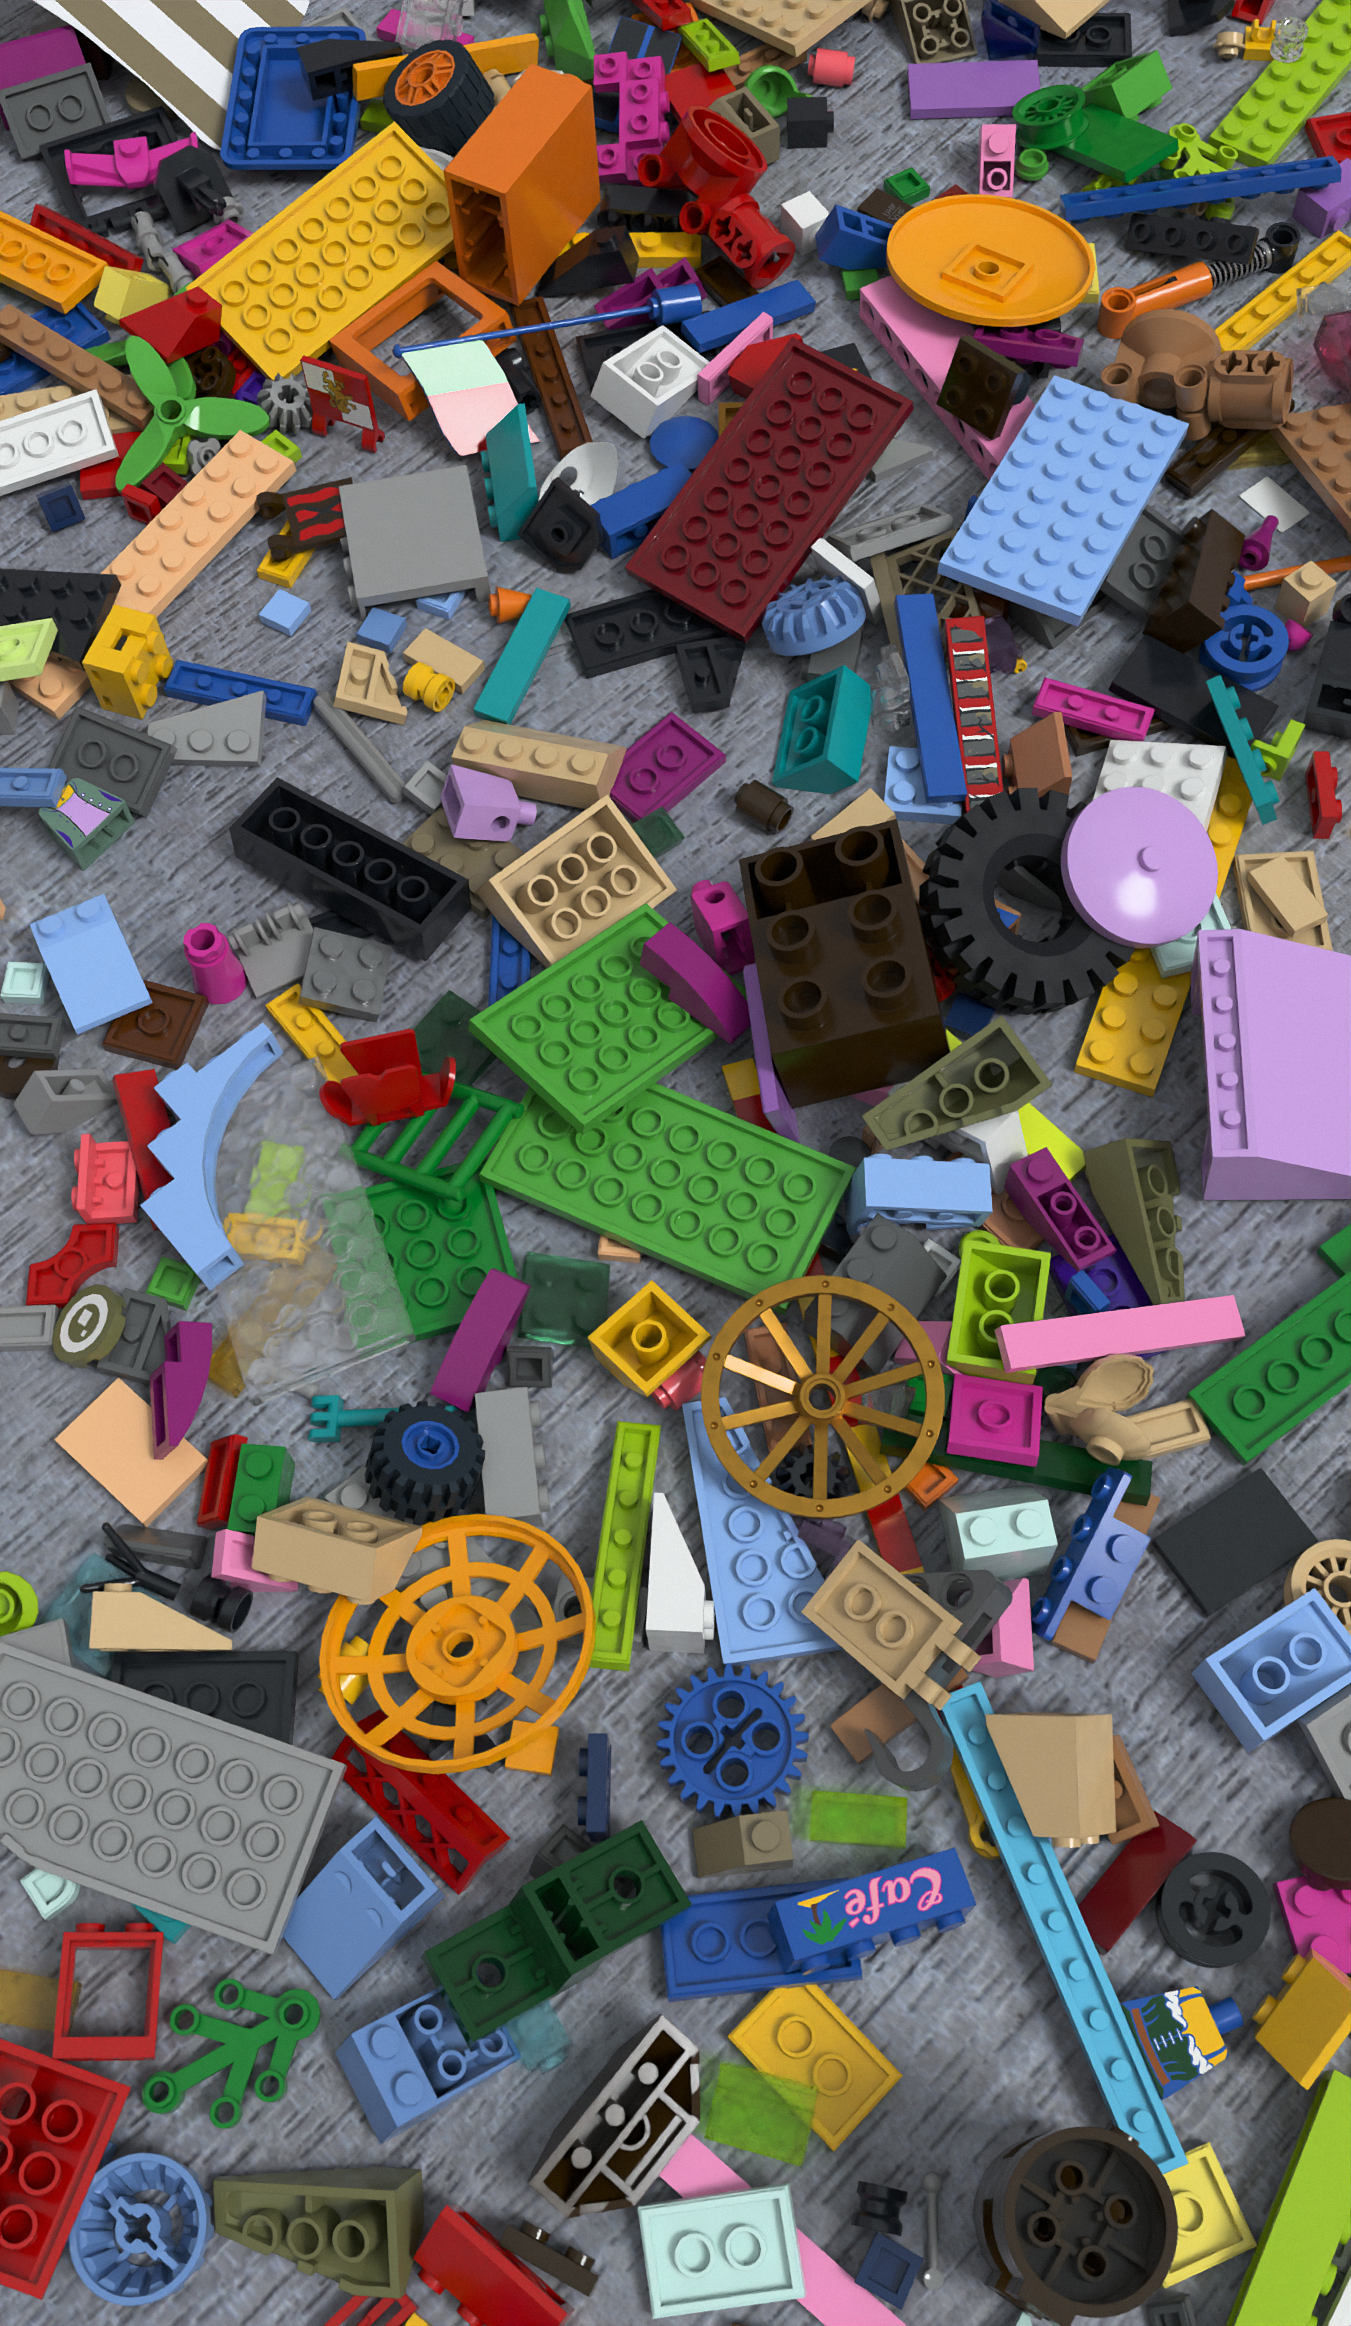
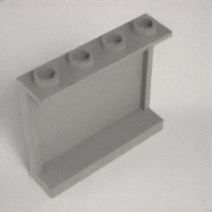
M467 465L339 486L347 536L341 538L340 541L343 552L349 551L350 557L343 558L347 580L354 579V585L348 586L349 598L352 609L359 608L362 622L367 617L366 606L475 588L477 602L488 601L491 591Z

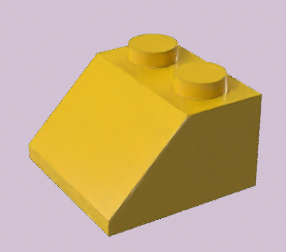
M652 1280L587 1337L596 1359L625 1387L646 1397L712 1339L711 1335Z
M1312 1948L1305 1958L1298 1953L1292 1958L1281 1975V1979L1286 1982L1276 1998L1267 1994L1252 2016V2019L1257 2022L1254 2027V2038L1306 2090H1309L1351 2031V1978Z

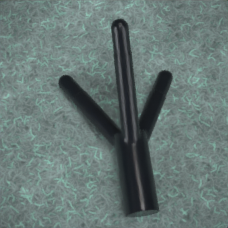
M107 1522L103 1523L102 1530L126 1559L124 1561L109 1553L105 1556L106 1562L132 1577L83 1584L80 1587V1591L82 1593L104 1591V1584L123 1583L132 1584V1587L140 1586L174 1601L181 1584L146 1569L113 1527Z

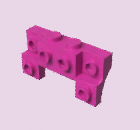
M626 51L594 55V88L596 93H619V143L597 145L599 183H620L647 187L638 178V164L644 155H660L665 144L670 139L668 122H665V113H670V100L668 92L665 91V67L662 57L654 56L629 60Z

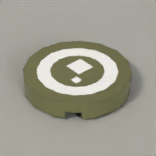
M95 1284L84 1288L71 1298L60 1313L52 1338L54 1353L62 1362L71 1367L83 1369L89 1367L87 1363L93 1359L99 1362L110 1353L117 1344L125 1326L126 1316L121 1313L122 1306H126L124 1299L119 1293L108 1286Z

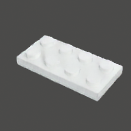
M96 389L0 421V496L119 457L101 397Z

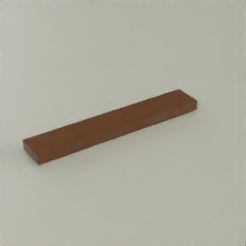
M543 296L523 300L519 306L510 303V312L516 328L551 322ZM554 329L521 334L518 336L534 384L540 392L541 405L561 461L576 447L592 443L593 441Z

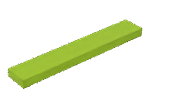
M617 1421L592 1590L596 1629L590 1668L630 1671L661 1425Z

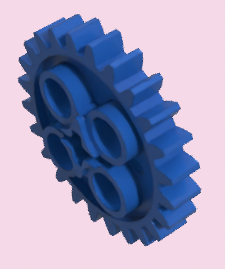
M727 1663L723 1677H718L712 1667H707L708 1681L704 1683L696 1676L691 1675L690 1681L693 1690L690 1693L679 1687L675 1689L676 1696L681 1702L680 1705L666 1703L664 1706L665 1711L673 1718L672 1721H659L658 1723L659 1730L669 1735V1738L657 1741L658 1750L670 1752V1755L659 1761L661 1769L675 1768L676 1770L668 1779L669 1786L674 1787L682 1783L685 1785L680 1795L682 1802L689 1800L694 1795L697 1796L696 1810L698 1813L705 1810L708 1804L714 1805L716 1820L721 1818L725 1808H731L733 1817L741 1815V1810L744 1807H748L751 1814L759 1813L758 1803L762 1801L774 1810L776 1808L774 1796L776 1791L787 1797L791 1795V1789L785 1781L786 1778L800 1780L802 1777L801 1771L793 1765V1762H807L808 1757L806 1752L796 1748L797 1745L804 1744L809 1740L808 1733L795 1731V1728L805 1722L804 1714H790V1711L797 1704L796 1697L793 1696L782 1700L780 1697L784 1690V1683L781 1681L770 1689L767 1686V1671H764L757 1680L751 1679L750 1665L744 1667L741 1676H734L731 1664ZM728 1698L739 1700L744 1706L742 1714L732 1719L722 1716L718 1711V1706L723 1700ZM755 1710H760L762 1712L760 1718L754 1721L741 1735L742 1748L739 1750L735 1746L730 1747L720 1759L715 1769L710 1774L704 1773V1767L723 1751L725 1747L724 1735L727 1734L732 1738L736 1736L747 1722L749 1716ZM760 1730H771L778 1736L779 1743L775 1748L765 1751L755 1746L752 1739ZM705 1733L713 1740L710 1750L703 1754L691 1752L686 1745L688 1739L693 1734ZM733 1764L742 1766L748 1773L746 1781L736 1787L729 1786L721 1778L723 1770Z

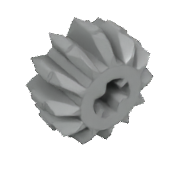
M292 372L288 379H284L277 373L274 381L265 380L263 389L257 395V403L269 416L270 426L268 429L279 427L282 435H284L286 430H291L296 436L300 432V427L309 430L312 424L313 411L305 379L299 382L295 381V376Z

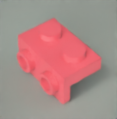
M81 1134L80 1148L75 1149L74 1166L76 1172L79 1173L78 1186H73L71 1192L74 1211L79 1212L86 1224L137 1223L140 1181L129 1141L96 1143L91 1134Z

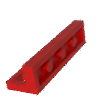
M379 1709L356 1724L367 1734L388 1718V1716ZM402 1730L382 1745L388 1751L406 1758L432 1761ZM347 1735L331 1758L347 1765L343 1779L458 1895L468 1888L481 1867L500 1853L511 1839L445 1773L411 1772L385 1764L363 1751ZM353 1748L364 1757L367 1772H360L347 1759ZM382 1782H389L397 1790L399 1805L392 1804L384 1796ZM415 1815H422L430 1823L432 1837H425L417 1829ZM448 1848L456 1849L469 1862L462 1874L450 1862Z

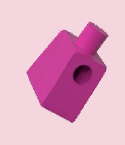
M702 880L692 887L690 897L694 926L705 952L730 976L742 972L744 966L755 963L748 912L729 882L722 881L713 884L710 880ZM728 931L730 937L726 942L721 932Z

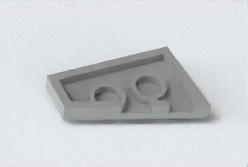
M262 690L150 722L148 724V735L171 744L178 749L171 765L261 767L267 696Z

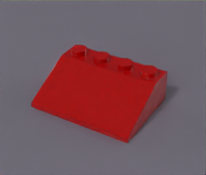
M1 2038L0 2285L43 2300L132 2088Z

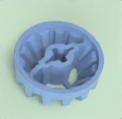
M824 575L819 581H813L812 578H808L806 584L798 587L792 584L789 586L787 593H780L777 601H772L768 604L762 620V626L770 649L774 653L784 656H798L829 648L845 640L863 625L866 619V612L858 588L847 580L844 581L841 576L833 579L829 575Z
M136 2153L110 2162L95 2174L69 2236V2249L76 2272L83 2283L94 2294L118 2305L136 2306L155 2303L180 2291L185 2287V2282L192 2274L200 2270L205 2261L203 2255L208 2240L213 2238L214 2226L210 2224L209 2207L212 2205L209 2193L204 2191L197 2179L199 2175L192 2168L186 2167L177 2161L176 2158L168 2155ZM155 2189L163 2191L171 2197L161 2206L160 2204L139 2203L134 2195L145 2190ZM176 2204L179 2205L183 2216V2233L179 2245L171 2237L173 2226L169 2214ZM138 2218H151L147 2226V2230L151 2234L150 2238H137L141 2230L137 2222ZM116 2240H117L119 2246H120L122 2249H124L122 2252H120V2250H119V2248H118V2246H117ZM133 2253H147L154 2261L163 2262L152 2267H141L132 2264L127 2259Z

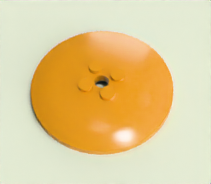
M955 195L923 203L908 211L895 223L890 231L886 248V260L889 271L900 288L911 298L941 315L984 326H1027L1058 318L1071 311L1083 301L1091 288L1095 272V261L1090 246L1084 237L1067 221L1037 205L995 195Z

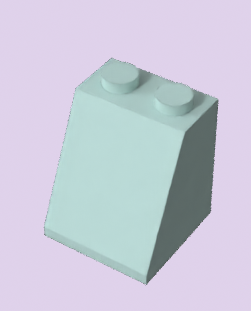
M1027 1485L938 1499L952 1571L988 1570L1000 1581L1045 1574L1058 1545L1048 1499Z

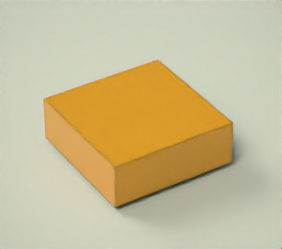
M513 1720L510 1740L534 1723ZM550 1726L537 1739L518 1752L506 1757V1770L552 1777L560 1728Z

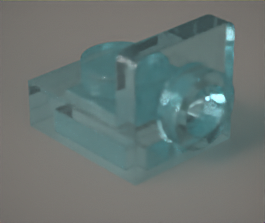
M549 2000L505 2026L523 2058L524 2065L531 2073L539 2068L544 2075L568 2059L565 2050L573 2046V2043Z

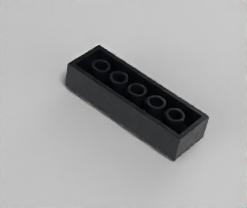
M278 777L229 828L237 859L425 962L471 909L469 879Z

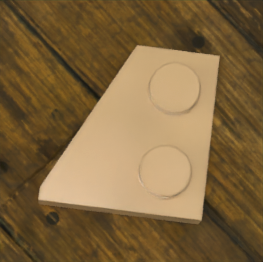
M347 642L333 707L404 725L408 711L406 706H401L397 696L398 686L394 676L389 672V663L384 651Z

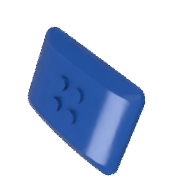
M353 26L253 27L244 30L238 39L220 151L224 166L233 170H334L353 155L361 100L357 101L353 95V90L313 101L302 77L296 47L325 39L366 41L365 32Z

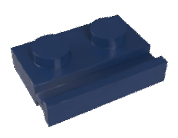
M588 1733V1747H580L579 1776L587 1777V1796L578 1797V1826H586V1833L590 1842H603L610 1838L611 1745L607 1733Z

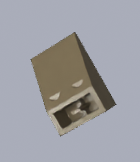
M889 0L894 23L914 64L946 63L978 55L965 0Z
M746 86L717 98L708 107V109L723 116L744 132L762 152L767 165L779 160L780 126ZM692 190L690 191L694 197L697 196Z

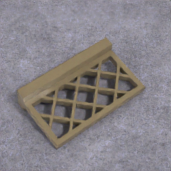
M957 529L888 557L885 552L870 556L897 674L907 690V680L894 606L896 595L912 594L916 587L927 591L926 594L933 593L934 598L936 595L947 598L948 601L940 614L937 613L939 630L943 627L945 619H951L949 616L957 603L969 606V610L964 617L981 616L974 587L959 582L954 592L941 588L948 578L941 574H938L932 584L920 580L929 566L938 569L940 560L934 557L940 549L951 544L958 532ZM913 560L920 562L912 576L900 572L899 566ZM987 641V648H988V654H989V653H990V649H989V645H988V641ZM942 642L946 670H948L949 664L946 643Z

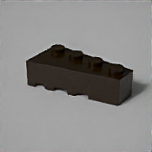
M1213 509L1200 518L1193 517L1183 528L1181 535L1184 538L1181 545L1170 558L1171 568L1158 585L1160 593L1157 600L1153 602L1146 613L1148 620L1142 634H1147L1182 654L1187 653L1224 629L1225 619L1220 616V612L1224 613L1229 607L1230 598L1225 593L1234 585L1236 576L1231 571L1239 564L1245 538L1241 531Z

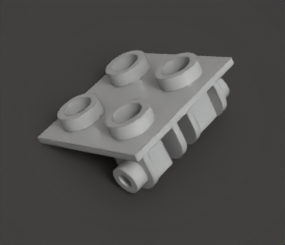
M289 902L287 907L274 912L273 915L268 912L265 914V919L260 920L257 917L254 919V924H248L240 929L236 927L233 929L234 933L227 936L232 948L238 954L257 999L304 976L313 927L301 902L294 905Z

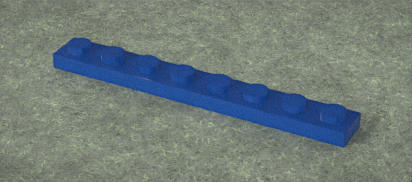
M1333 156L1064 194L1060 195V210L1065 221L1081 224L1088 222L1090 218L1104 216L1108 219H1116L1122 217L1124 213L1135 211L1142 214H1150L1163 207L1172 206L1176 209H1185L1191 207L1192 203L1206 201L1209 204H1220L1225 202L1226 198L1241 197L1243 199H1254L1259 197L1261 193L1268 192L1289 194L1294 192L1295 188L1324 189L1330 183L1341 182L1342 167Z

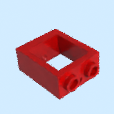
M79 1923L75 1924V1932H63L52 2059L62 2062L155 2061L164 1932H154L155 1924L129 1923L125 1924V1932H105V1924ZM77 1950H150L144 2036L69 2037Z

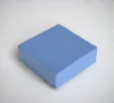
M372 607L356 633L359 643L391 653L407 627L406 618Z

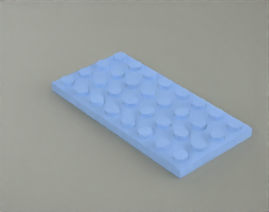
M1054 375L939 561L937 573L1078 627L1185 438L1189 423L1144 408L1135 403L1109 397L1105 392L1097 391Z

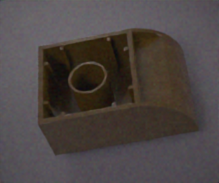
M897 819L871 826L854 827L844 833L789 847H776L765 853L739 859L771 1055L792 1109L911 1081L951 1052L919 907Z

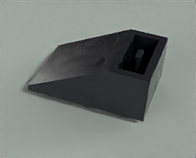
M1330 621L1303 724H1306L1304 728L1306 730L1351 739V625Z

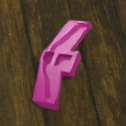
M196 132L190 133L191 137L149 150L146 136L113 141L115 155L71 153L70 150H64L70 184L123 187L128 189L147 187V185L154 183L158 163L161 159L186 146L191 145L199 149Z

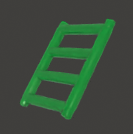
M422 1070L423 1076H424V1075H428V1074H433V1073H430V1072H427V1071ZM455 1081L450 1097L461 1100L463 1103L416 1169L399 1163L438 1109L424 1111V1115L417 1118L416 1116L412 1117L383 1158L369 1153L368 1150L389 1122L380 1123V1125L372 1126L370 1122L367 1123L351 1147L347 1145L342 1147L340 1158L353 1165L460 1203L466 1196L465 1186L513 1117L521 1118L524 1113V1106L513 1100ZM479 1107L496 1112L449 1181L432 1176Z

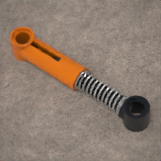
M1287 222L1274 223L1267 229L1265 237L1256 243L1250 265L1220 261H1208L1206 263L1198 261L1130 289L1123 287L1110 288L1104 292L1101 298L1097 329L1104 337L1119 339L1122 337L1126 326L1143 313L1159 309L1179 308L1210 295L1215 287L1219 288L1221 285L1224 286L1226 283L1229 284L1231 281H1236V279H1241L1251 275L1252 272L1256 273L1262 269L1272 274L1285 273L1294 264L1301 233L1293 224Z

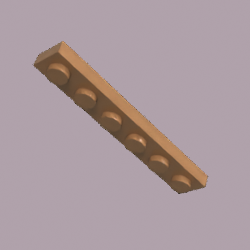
M7 304L0 311L1 343L83 393L96 389L105 407L145 430L154 416V409L143 396L134 379L14 306Z

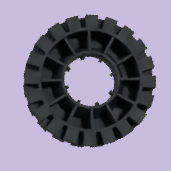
M1018 788L1009 796L1006 791L988 797L979 805L976 804L948 827L935 844L938 847L928 855L922 873L929 875V879L919 886V905L929 906L930 913L921 918V923L926 938L937 936L941 945L933 950L932 953L942 969L953 963L959 971L952 981L968 993L977 987L982 990L979 998L980 1002L995 1009L1008 1003L1010 1004V1013L1029 1015L1040 1009L1041 1014L1061 1010L1070 1004H1075L1113 980L1119 974L1117 968L1128 963L1135 950L1134 947L1115 943L1097 933L1082 919L1071 903L1061 873V850L1065 834L1071 822L1087 804L1081 801L1069 809L1067 808L1069 795L1054 790H1049L1039 798L1037 788ZM1017 866L1029 867L1034 869L1035 872L1043 874L1053 884L1062 905V918L1058 921L1060 928L1053 939L1047 936L1039 942L1023 939L1021 935L1014 934L1003 923L1000 913L997 912L994 900V889L999 884L996 880L1003 868L1011 871Z

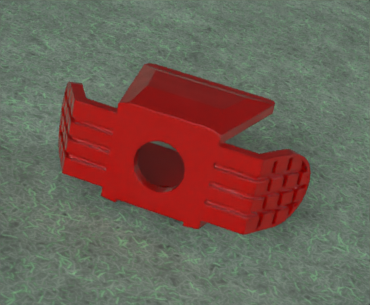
M405 1029L341 1043V1053L359 1075L343 1078L341 1084L336 1081H327L319 1089L320 1100L327 1112L349 1126L369 1122L372 1126L380 1125V1123L414 1116L417 1118L423 1116L424 1111L447 1106L454 1087L456 1061L454 1057L447 1056L440 1072L423 1076L415 1031L413 1029Z

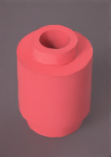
M817 48L816 55L810 54L807 75L813 76L814 84L843 88V84H852L855 57L848 56V52Z
M697 1351L651 1393V1396L661 1408L666 1409L670 1406L673 1410L677 1411L682 1407L683 1403H687L701 1392L706 1358Z

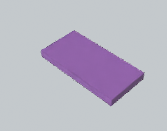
M1037 60L908 64L907 68L910 119L1012 116L1013 108L1019 100L1031 92L1040 89Z
M756 963L744 966L743 973L763 1113L778 1135L800 1143L796 1112L791 1107L771 1055Z

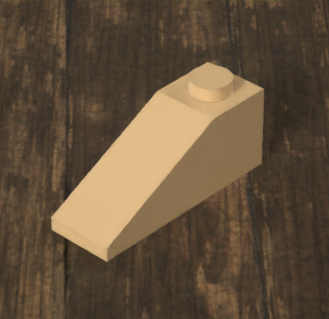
M108 1583L104 1584V1592L93 1591L89 1643L91 1651H232V1640L141 1592H132V1584Z

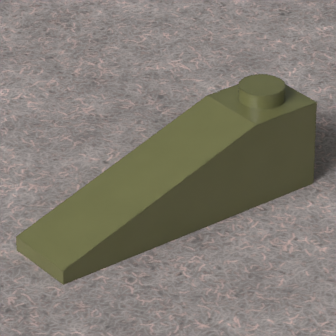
M1001 1015L862 1115V1118L885 1150L890 1151L1018 1111L1053 1086V1084Z
M1123 1138L1083 1151L1086 1164L1085 1176L1090 1184L1091 1192L1152 1304L1161 1305L1185 1301L1183 1256L1175 1248V1234L1182 1231V1220L1178 1215H1174L1173 1197L1180 1195V1180L1171 1141Z
M364 2167L219 2176L213 2180L215 2233L267 2256L273 2252L298 2264L296 2270L312 2276L317 2272L339 2282L338 2289L351 2295L400 2299L405 2295L414 2262L413 2257L416 2254L424 2225L422 2169Z

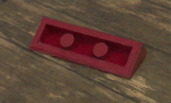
M1156 1811L1154 1813L1160 1826L1132 1838L1078 1905L1095 1948L1103 1956L1111 1950L1162 1886L1170 1872L1181 1862L1197 1841L1190 1833Z

